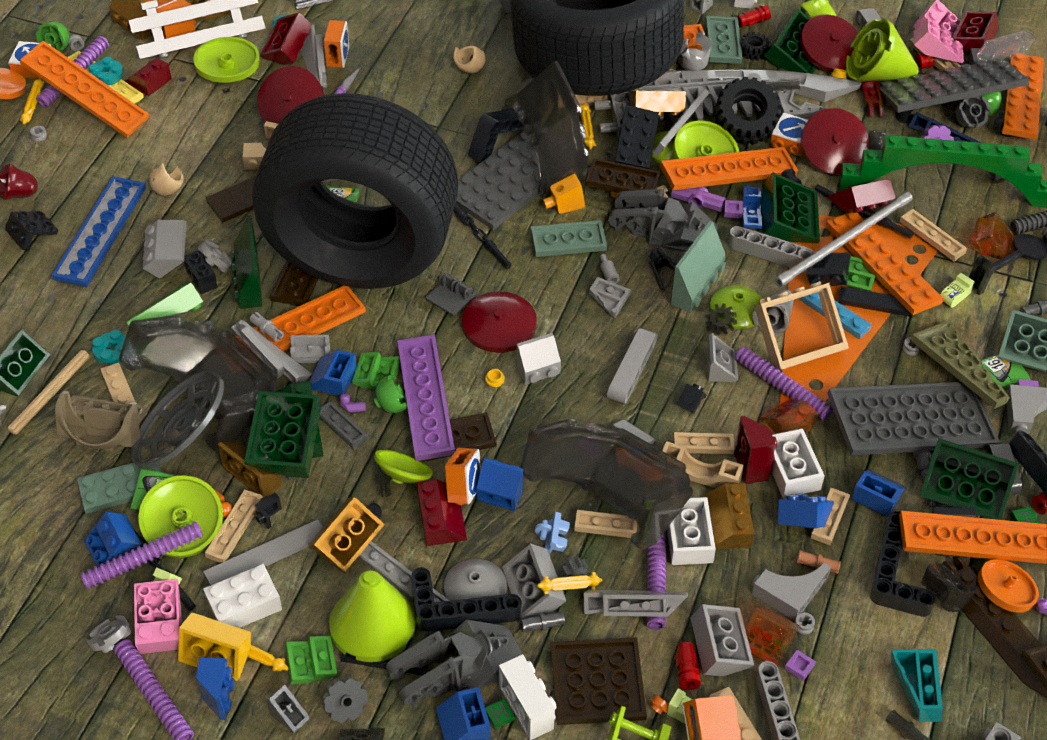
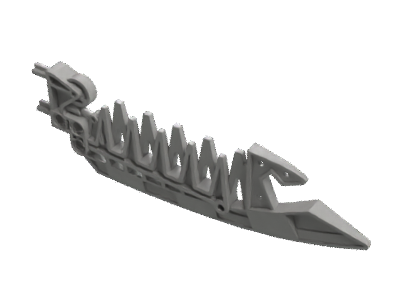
M691 70L667 71L655 81L632 91H686V111L688 105L690 107L694 102L693 98L698 97L704 89H707L710 93L693 113L697 121H703V107L709 116L713 115L712 102L715 106L718 99L717 96H719L726 84L732 83L737 78L742 80V77H748V79L755 77L758 78L757 81L761 82L763 80L767 82L766 85L768 87L771 85L774 88L773 92H777L779 96L778 101H781V115L784 112L804 119L823 110V107L808 102L798 106L792 102L794 94L826 102L860 89L862 83L843 78L790 71ZM628 92L610 95V100L594 101V110L610 109L614 122L599 124L600 133L616 132L617 138H619L626 105L631 106ZM738 102L746 117H752V104L758 112L761 111L752 102ZM737 103L732 106L734 113H737ZM667 112L673 123L679 120L678 115H670V112ZM664 114L659 115V119L664 118Z

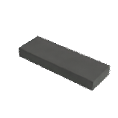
M329 401L321 407L319 419L353 450L368 440V434L333 402Z

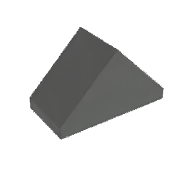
M282 684L267 698L270 715L292 733H295L310 719L309 715L285 684Z

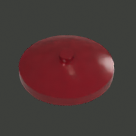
M818 15L811 18L803 27L800 34V46L806 58L816 67L828 72H833L835 68L846 70L847 56L851 57L854 48L851 45L858 35V31L849 22L840 17Z
M286 66L279 68L268 75L260 86L257 96L259 113L265 122L279 124L297 106L311 99L324 96L323 89L318 79L310 71L302 67Z
M828 108L815 113L805 124L801 133V149L808 163L817 171L826 175L840 176L843 163H861L863 150L869 149V137L865 126L854 114L839 108Z
M490 292L478 296L466 306L462 316V328L466 338L474 346L494 353L517 350L518 343L532 339L537 325L536 313L531 304L524 298L509 292Z

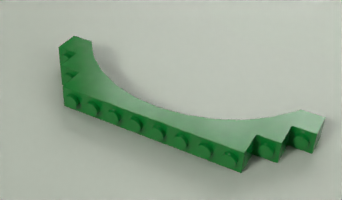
M885 135L882 150L864 149L861 163H843L839 178L840 190H845L853 186L868 184L890 172L911 166L931 163H955L995 173L1017 187L1032 207L1047 208V180H1042L1041 164L1029 163V147Z

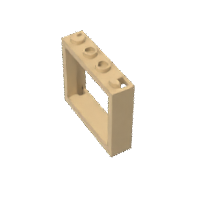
M821 282L811 284V288L805 290V287L793 290L794 294L788 295V292L776 295L777 299L771 300V297L759 300L760 304L754 306L772 366H775L776 369L782 370L849 348L829 283L821 285ZM818 292L834 345L782 361L766 308Z

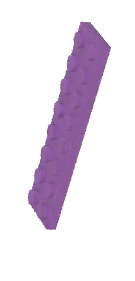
M435 334L398 340L416 461L451 456L454 454L455 448Z

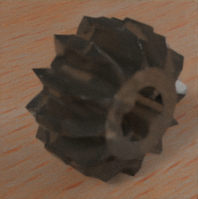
M879 129L867 132L869 149L882 150L886 133Z
M723 303L721 308H719L718 304H715L716 309L709 308L711 314L705 316L708 320L706 326L710 327V332L716 331V334L720 335L723 331L727 335V329L733 331L734 327L732 325L737 324V320L734 319L737 317V314L732 312L733 308L731 306L726 308V304Z

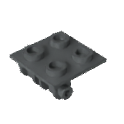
M444 273L441 276L442 283L425 299L454 316L477 293L472 290V287L466 286L459 279H454L449 273Z

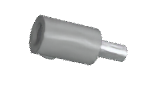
M601 254L600 259L602 263L600 268L605 280L617 284L620 278L613 262L607 259L606 254Z

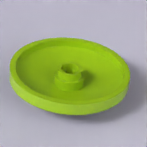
M220 37L202 44L195 51L193 60L195 70L203 78L213 82L230 83L251 76L259 67L260 55L257 47L248 40L238 37Z
M693 121L685 124L680 128L673 141L675 159L739 152L738 145L732 135L721 126L708 121Z
M174 476L160 481L145 495L139 509V527L143 537L149 544L151 540L154 542L156 538L160 539L162 535L167 536L168 532L174 533L175 529L180 530V527H186V524L189 523L191 525L193 521H196L202 531V538L198 537L196 541L191 540L190 544L185 543L183 547L178 546L177 550L172 549L170 553L167 551L165 555L173 558L191 557L206 550L218 534L223 524V507L215 490L203 480L192 476Z

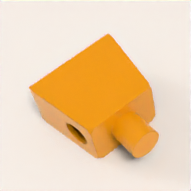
M575 173L551 185V196L543 199L546 209L555 206L559 214L585 208L582 185Z

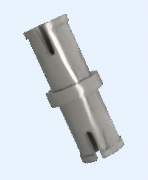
M254 312L255 315L252 314L249 321L261 329L260 332L269 335L276 342L283 338L284 332L275 327L271 320L265 319L258 312Z

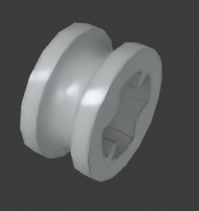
M72 35L69 37V46L73 51H80L84 47V41L80 35Z
M35 126L30 129L32 140L43 141L46 139L45 127Z
M911 337L905 339L903 351L907 355H917L920 348L911 341Z
M809 613L798 614L794 624L795 630L800 634H810L814 629L815 619ZM803 621L808 622L806 626L802 625Z

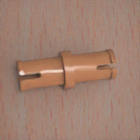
M799 550L796 561L798 564L814 567V570L818 569L823 563L831 566L830 572L838 574L841 561L825 558L822 554L814 555L803 552L802 550Z

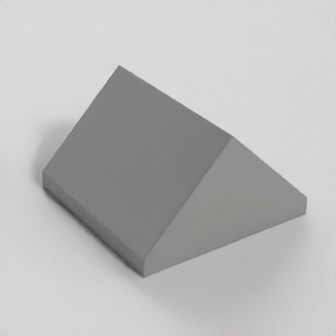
M713 333L709 335L707 345L708 381L736 382L738 381L737 361L735 360L736 351Z

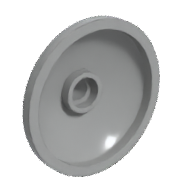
M468 559L456 564L450 569L444 580V594L449 601L504 595L507 593V580L503 571L494 563L484 559Z

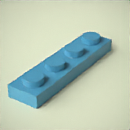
M818 292L800 298V301L825 316ZM835 301L843 329L858 339L862 338L871 329L872 324Z

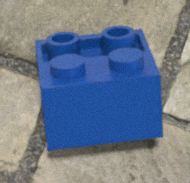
M336 350L321 357L310 379L311 390L336 396L345 394L357 368L355 354Z
M484 458L476 488L477 500L515 511L523 494V469L516 465H508L494 459Z
M869 469L864 471L857 482L852 500L888 517L894 510L906 487Z
M787 495V498L779 499L778 524L809 528L825 527L834 501L826 500V496Z
M105 512L84 539L97 567L101 563L106 564L107 560L112 561L114 557L117 559L120 554L123 556L125 552L130 553L131 549L136 550L138 546H141L126 514Z
M200 657L196 680L202 699L221 720H226V714L231 710L230 692H233L235 687V679L231 678L232 668L228 666L226 658Z
M479 687L457 692L436 708L444 740L491 739L490 723Z

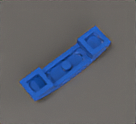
M743 187V227L762 229L761 187Z

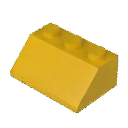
M192 612L179 627L178 661L198 668L200 657L226 658L228 666L232 668L231 678L238 681L250 651L251 632Z

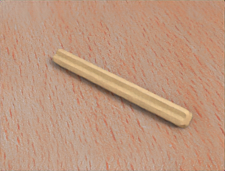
M79 351L8 426V430L13 435L18 434L89 359L90 355L87 351Z

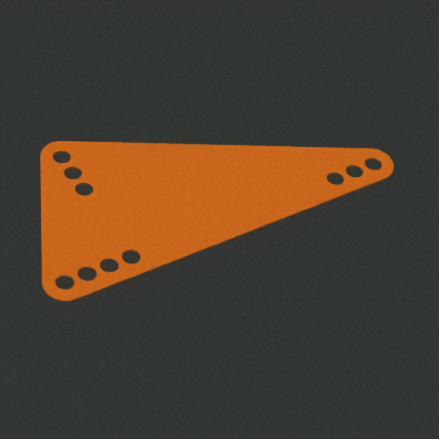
M819 215V229L829 230L825 226L826 221L836 217ZM879 222L871 226L904 259L909 255L915 256L918 262L910 265L919 274L923 272L938 252L931 244L923 242L916 233L909 239L890 228L879 225ZM898 224V225L904 227L905 229H907V230L913 232L912 230H910L909 228H907L905 225H903V224ZM829 230L830 235L827 237L820 236L819 243H791L810 248L815 253L832 242L835 236ZM844 245L832 252H848L850 256L855 257ZM915 245H922L925 247L926 252L923 254L916 253L913 247ZM806 272L800 273L788 282V290L792 294H794V289L805 287V290L811 287ZM875 277L871 292L892 295ZM830 286L834 300L838 302L841 286H849ZM800 298L794 299L789 326L785 330L783 360L834 345L826 317L800 301ZM843 305L872 324L871 329L860 339L844 330L848 349L782 369V372L785 373V376L788 375L790 379H793L794 383L798 382L799 386L802 385L804 389H808L809 392L817 395L818 399H822L824 403L828 398L829 388H836L891 313ZM818 380L823 384V388L813 390L810 388L809 382ZM782 390L780 396V405L791 399V397H787L786 394H783ZM787 402L786 404L790 405V406L787 407V408H790L792 405H795V404H797V403H796V402H795V403H793V402H791V403ZM803 407L804 413L801 415H795L788 410L782 416L791 423L804 424L809 422L815 414H812L811 410L807 411L806 407Z

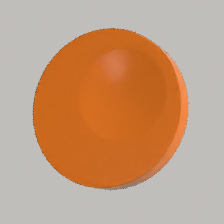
M0 68V99H13L24 94L26 89L25 78L15 71Z
M1001 559L989 560L978 573V583L983 593L994 604L1005 610L1016 613L1027 612L1035 605L1039 598V591L1035 581L1025 570L1012 562Z

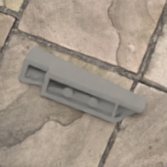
M312 25L309 35L305 38L301 52L307 70L318 79L323 88H327L322 34L315 35V27Z
M240 320L231 326L232 331L277 379L284 375L292 384L304 382L312 376V373L245 321Z
M588 589L584 592V614L604 612V616L668 617L687 598L688 592Z

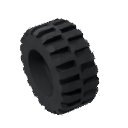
M742 77V80L737 78L732 83L726 84L719 94L714 110L715 123L728 131L736 143L738 141L742 142V145H748V142L754 145L758 143V140L760 142L766 140L767 136L773 133L781 115V101H778L779 96L777 92L774 93V88L771 85L768 87L766 85L767 82L763 80L761 82L757 81L758 78L755 77L752 79ZM740 101L752 102L760 108L763 117L756 121L742 120L734 113L732 106Z

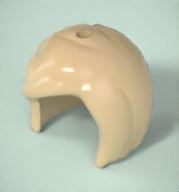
M467 46L462 49L455 47L453 58L461 71L476 73L483 68L485 64L484 51L476 46Z
M162 163L157 169H152L149 175L150 187L154 192L162 196L174 194L183 185V174L178 166H176L172 173L168 174Z

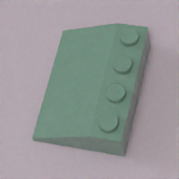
M712 221L707 223L675 266L671 305L689 313L692 312L694 307L699 306L702 296L707 295L710 285L716 282L718 274L722 273L726 267V254Z
M1012 310L998 358L1047 373V319Z

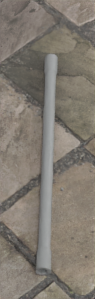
M903 193L875 214L799 264L774 279L775 284L778 287L784 286L807 268L898 208L912 201L911 193Z

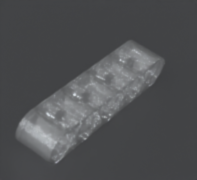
M1023 30L985 41L977 52L976 57L980 61L988 62L992 61L993 58H1006L1016 53H1023L1028 51L1037 37L1032 31Z

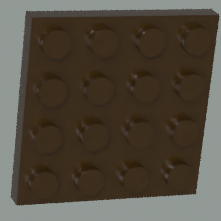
M637 637L550 642L557 725L609 722L612 713L617 712L621 706L626 707L624 719L629 721L647 719Z

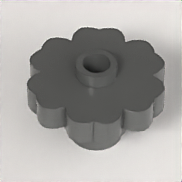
M346 676L343 680L339 678L334 679L332 683L326 686L328 693L322 696L323 709L329 713V717L332 720L344 723L347 718L354 721L363 713L362 706L368 702L367 690L361 686V682L358 679Z

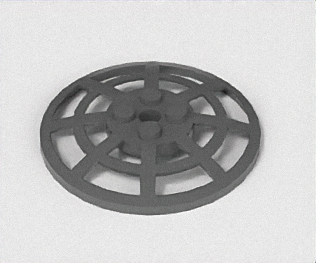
M211 370L195 373L177 384L161 398L140 425V438L131 447V459L139 468L152 469L170 461L197 438L210 422L221 402L224 392L222 377ZM212 380L208 391L195 393L194 385ZM218 382L217 392L214 397L212 393L216 386V383ZM187 390L188 398L181 402L171 413L167 412L165 409ZM204 398L200 405L194 403L195 400ZM208 400H210V407L204 411L203 408ZM160 416L165 419L158 428L154 438L145 440L157 418ZM166 441L168 444L159 451L158 444ZM151 445L153 456L142 462V447ZM175 446L171 452L165 453L169 448Z

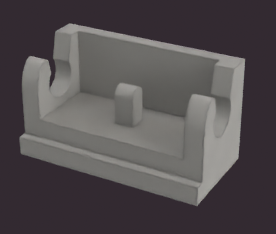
M329 335L291 336V358L297 363H318L321 357L329 354L331 351Z

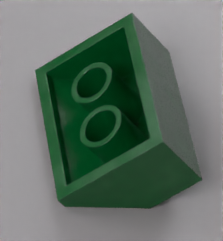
M22 329L12 334L0 349V391L14 396L20 395L51 355Z

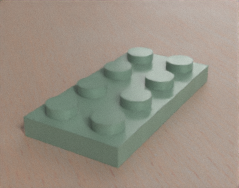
M706 16L707 37L711 38L709 62L741 64L742 51L738 17Z
M601 220L531 226L536 257L607 251V243Z
M130 463L77 478L85 513L88 514L132 502L142 468H139L135 463ZM160 466L155 467V468H152V469H144V470H150V471L161 472Z

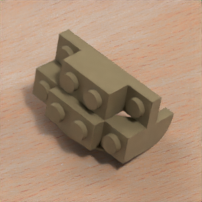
M62 391L55 407L57 435L76 441V445L103 449L105 451H114L118 445L132 447L140 438L139 423L147 415V407L138 406L136 402L125 404L75 395L70 398V393L67 391ZM80 414L84 415V420L79 416Z

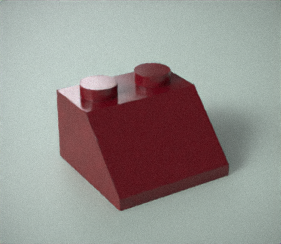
M155 58L126 79L125 82L149 97L172 79L169 64L159 58Z

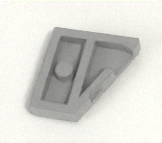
M599 277L596 278L589 290V294L614 318L618 315L631 292V289Z

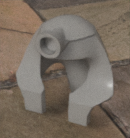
M704 31L697 33L695 42L701 45L702 50L686 48L688 39L683 40V45L677 59L679 64L687 71L703 70L708 64L711 52V38L705 36Z

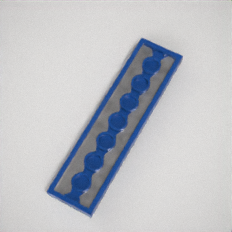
M115 176L111 178L52 274L53 280L88 287L146 189L144 182Z

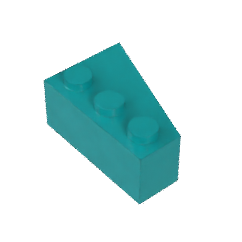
M937 649L891 650V664L918 721L942 722L943 706Z

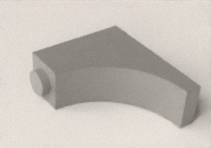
M1010 384L1007 391L1010 398L1006 403L1009 433L1016 434L1018 430H1022L1029 434L1034 423V417L1047 410V388Z
M823 563L815 571L802 576H783L765 569L761 575L758 574L752 582L754 586L752 595L796 621L797 615L804 611L828 579L831 566Z

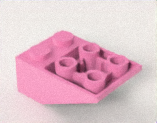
M936 0L923 12L913 27L916 29L929 18L931 21H936L940 26L939 28L943 31L946 30L951 35V38H953L960 20L944 4Z
M927 18L914 30V45L925 55L959 63L964 62L962 44L957 40L954 41L946 30H941L936 21H931Z
M178 579L134 584L135 646L139 654L178 650L179 627L182 625Z

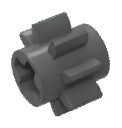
M570 557L564 562L562 574L564 577L587 575L588 565L585 559L580 560L579 557Z

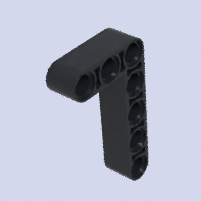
M529 106L483 114L478 121L468 156L480 164L492 155L498 134L527 129L535 122L540 124L542 114Z
M1018 430L1009 442L1012 454L1047 496V454L1028 433Z
M893 511L889 514L884 529L870 598L877 605L926 617L931 613L936 601L934 593L924 588L895 581L903 542L899 520L900 511Z
M419 567L412 572L411 581L416 624L422 631L454 629L465 620L491 624L517 621L521 616L522 600L516 594L435 602L430 571L424 567Z

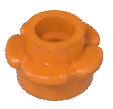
M656 694L653 699H649L652 702L650 707L659 714L663 711L665 713L668 712L669 703Z

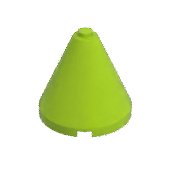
M881 18V20L874 19L861 29L851 45L854 48L851 57L847 56L846 59L848 76L859 82L896 81L898 78H911L919 72L915 60L893 23L885 18Z
M372 570L365 571L334 605L329 618L330 635L335 646L343 654L347 652L356 656V660L363 662L384 661L401 653L406 648L409 640L414 637L416 630L415 612L408 599L378 572Z

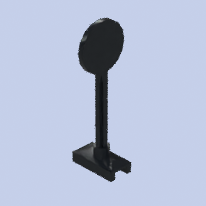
M1021 234L1013 241L1016 251L997 262L992 263L983 255L977 257L969 275V278L974 281L973 286L978 290L977 294L981 295L984 293L991 275L995 271L1024 256L1032 260L1044 259L1047 256V243L1037 236Z

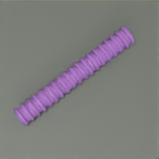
M98 36L87 49L74 59V62L86 70L109 47L107 39ZM48 85L43 90L44 92L37 96V101L43 107L48 108L62 93L53 86Z
M746 346L741 347L737 351L735 360L740 361V364L749 368L750 371H754L760 378L763 377V380H768L769 384L777 387L779 391L782 390V393L786 394L787 397H791L794 401L798 400L797 404H800L798 403L799 401H803L801 406L806 407L807 411L811 410L810 412L815 414L816 417H820V420L824 421L829 418L833 407L831 405L828 406L827 402L823 403L822 399H818L817 395L809 392L808 389H804V386H799L798 382L794 383V380L790 379L788 375L785 376V373H780L779 369L771 366L769 362L766 363L765 359L757 356L756 353H752V350Z
M652 517L648 520L647 591L666 592V521L662 517ZM647 617V626L650 629L659 630L666 626V617Z
M193 521L191 525L188 523L186 527H180V530L175 529L174 533L168 532L167 536L162 535V538H156L154 542L151 540L149 544L144 543L143 547L138 546L136 550L131 549L130 553L125 552L123 556L120 554L117 559L114 557L112 561L107 560L106 564L101 563L99 567L94 566L93 570L88 569L86 573L84 571L81 572V578L85 587L90 590L93 585L96 587L98 583L103 584L104 580L109 581L111 577L116 578L117 574L122 575L124 571L129 572L130 568L133 570L135 566L140 567L141 563L146 564L148 560L153 561L154 557L159 558L161 554L163 556L166 555L167 551L170 553L172 549L177 550L178 546L183 547L185 543L190 544L191 540L196 541L198 537L201 539L203 534L196 521Z
M126 639L119 642L114 648V653L120 659L124 668L127 669L131 678L134 679L135 684H137L141 693L144 694L147 702L151 704V708L154 709L155 714L164 724L172 739L191 740L194 736L193 730H191L186 720L183 719L179 710L176 709L173 701L169 699V695L166 694L158 679L152 674L151 669H149L145 660L142 659L132 641Z

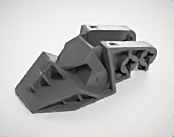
M664 189L619 192L615 200V208L619 209L613 210L609 217V223L615 227V231L621 230V227L627 225L632 235L650 238L649 245L687 252L707 223L712 221L693 202L681 205L675 199L664 197ZM714 223L715 229L718 232L719 226Z
M465 620L447 636L442 637L441 633L437 631L391 659L387 663L386 668L389 672L390 680L395 679L398 681L403 679L404 673L410 668L416 667L421 669L435 661L442 663L400 691L401 702L414 707L417 706V702L423 695L435 698L454 689L456 692L476 687L482 689L498 682L499 665L522 655V652L508 626ZM457 649L458 657H450L445 662V653Z

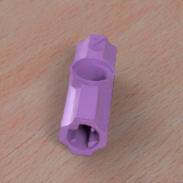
M705 187L672 190L671 197L687 201L688 203L693 202L699 209L703 206L722 212L726 200L725 197L709 193Z

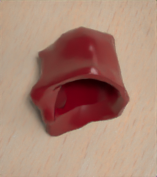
M10 163L3 167V171L0 174V196L4 200L11 198L23 199L31 197L36 193L38 182L33 175L17 169Z

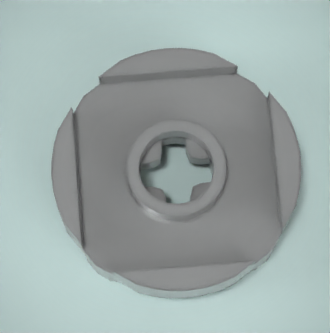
M206 239L198 246L199 251L206 255L205 260L211 266L216 265L222 272H226L232 265V260L225 251L221 252L218 249L219 246L216 243Z
M114 616L116 620L112 622L107 619L89 634L91 639H87V643L93 651L102 650L103 653H107L114 648L116 642L130 635V624L124 616Z

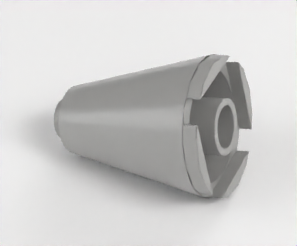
M781 289L770 297L771 300L777 299L776 295L788 292V295H790L792 292L787 289ZM794 300L766 308L774 335H779L788 328ZM754 310V311H753V321H754V324H755L756 326H759V327H760V324H759V321H758V318H757L756 311Z

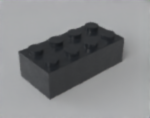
M626 105L615 154V163L645 169L650 168L659 112Z

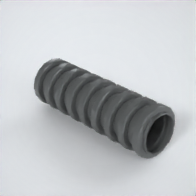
M1047 211L1011 220V231L1013 234L1018 235L1047 227Z

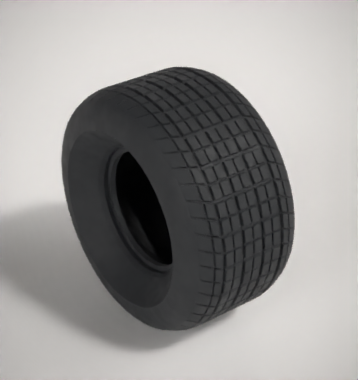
M510 0L514 50L520 64L539 83L564 93L583 96H604L624 93L643 87L661 77L672 67L683 45L684 0Z
M353 93L330 94L302 103L290 111L276 126L254 180L252 192L253 209L258 226L266 240L274 250L298 269L323 281L341 286L363 289L385 288L405 283L417 277L440 254L446 241L457 200L458 175L453 157L445 142L427 122L413 112L398 104L374 96ZM340 179L358 183L377 191L391 204L375 207L352 202L330 191L322 181Z

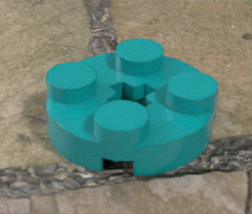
M108 56L89 65V73L107 85H112L121 80L123 68L120 62Z
M112 330L95 338L92 342L94 358L101 364L104 362L112 365L124 362L129 357V352L132 348L129 338L122 334L120 330Z

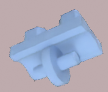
M559 512L554 513L553 519L549 521L543 520L542 523L537 524L535 527V533L540 536V540H546L545 548L548 549L549 554L552 550L563 552L567 546V539L558 536V534L566 535L570 522L562 520L561 513Z

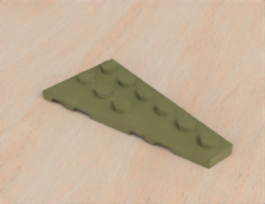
M950 320L912 335L911 341L918 348L926 352L933 360L943 366L945 370L953 374L960 382L964 383L975 394L986 401L988 405L995 409L1008 402L1010 398L998 382L992 380L990 377L991 372L982 367L980 358L968 343L962 341L960 332L952 328L953 323Z

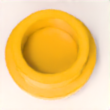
M835 68L831 72V76L846 79L847 71Z
M491 369L486 374L485 381L491 387H499L504 383L505 377L500 370Z

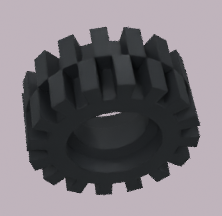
M749 32L747 35L744 34L740 41L742 57L746 56L745 59L751 58L752 61L754 59L758 61L759 58L761 60L764 59L763 55L769 48L770 43L768 37H765L764 34L761 36L759 32L758 34H755V32H752V34Z

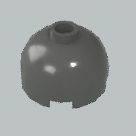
M983 96L961 99L955 108V116L962 126L976 128L988 121L990 106Z

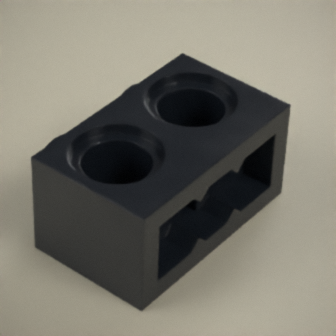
M199 250L184 256L186 272L200 294L218 288L215 272Z

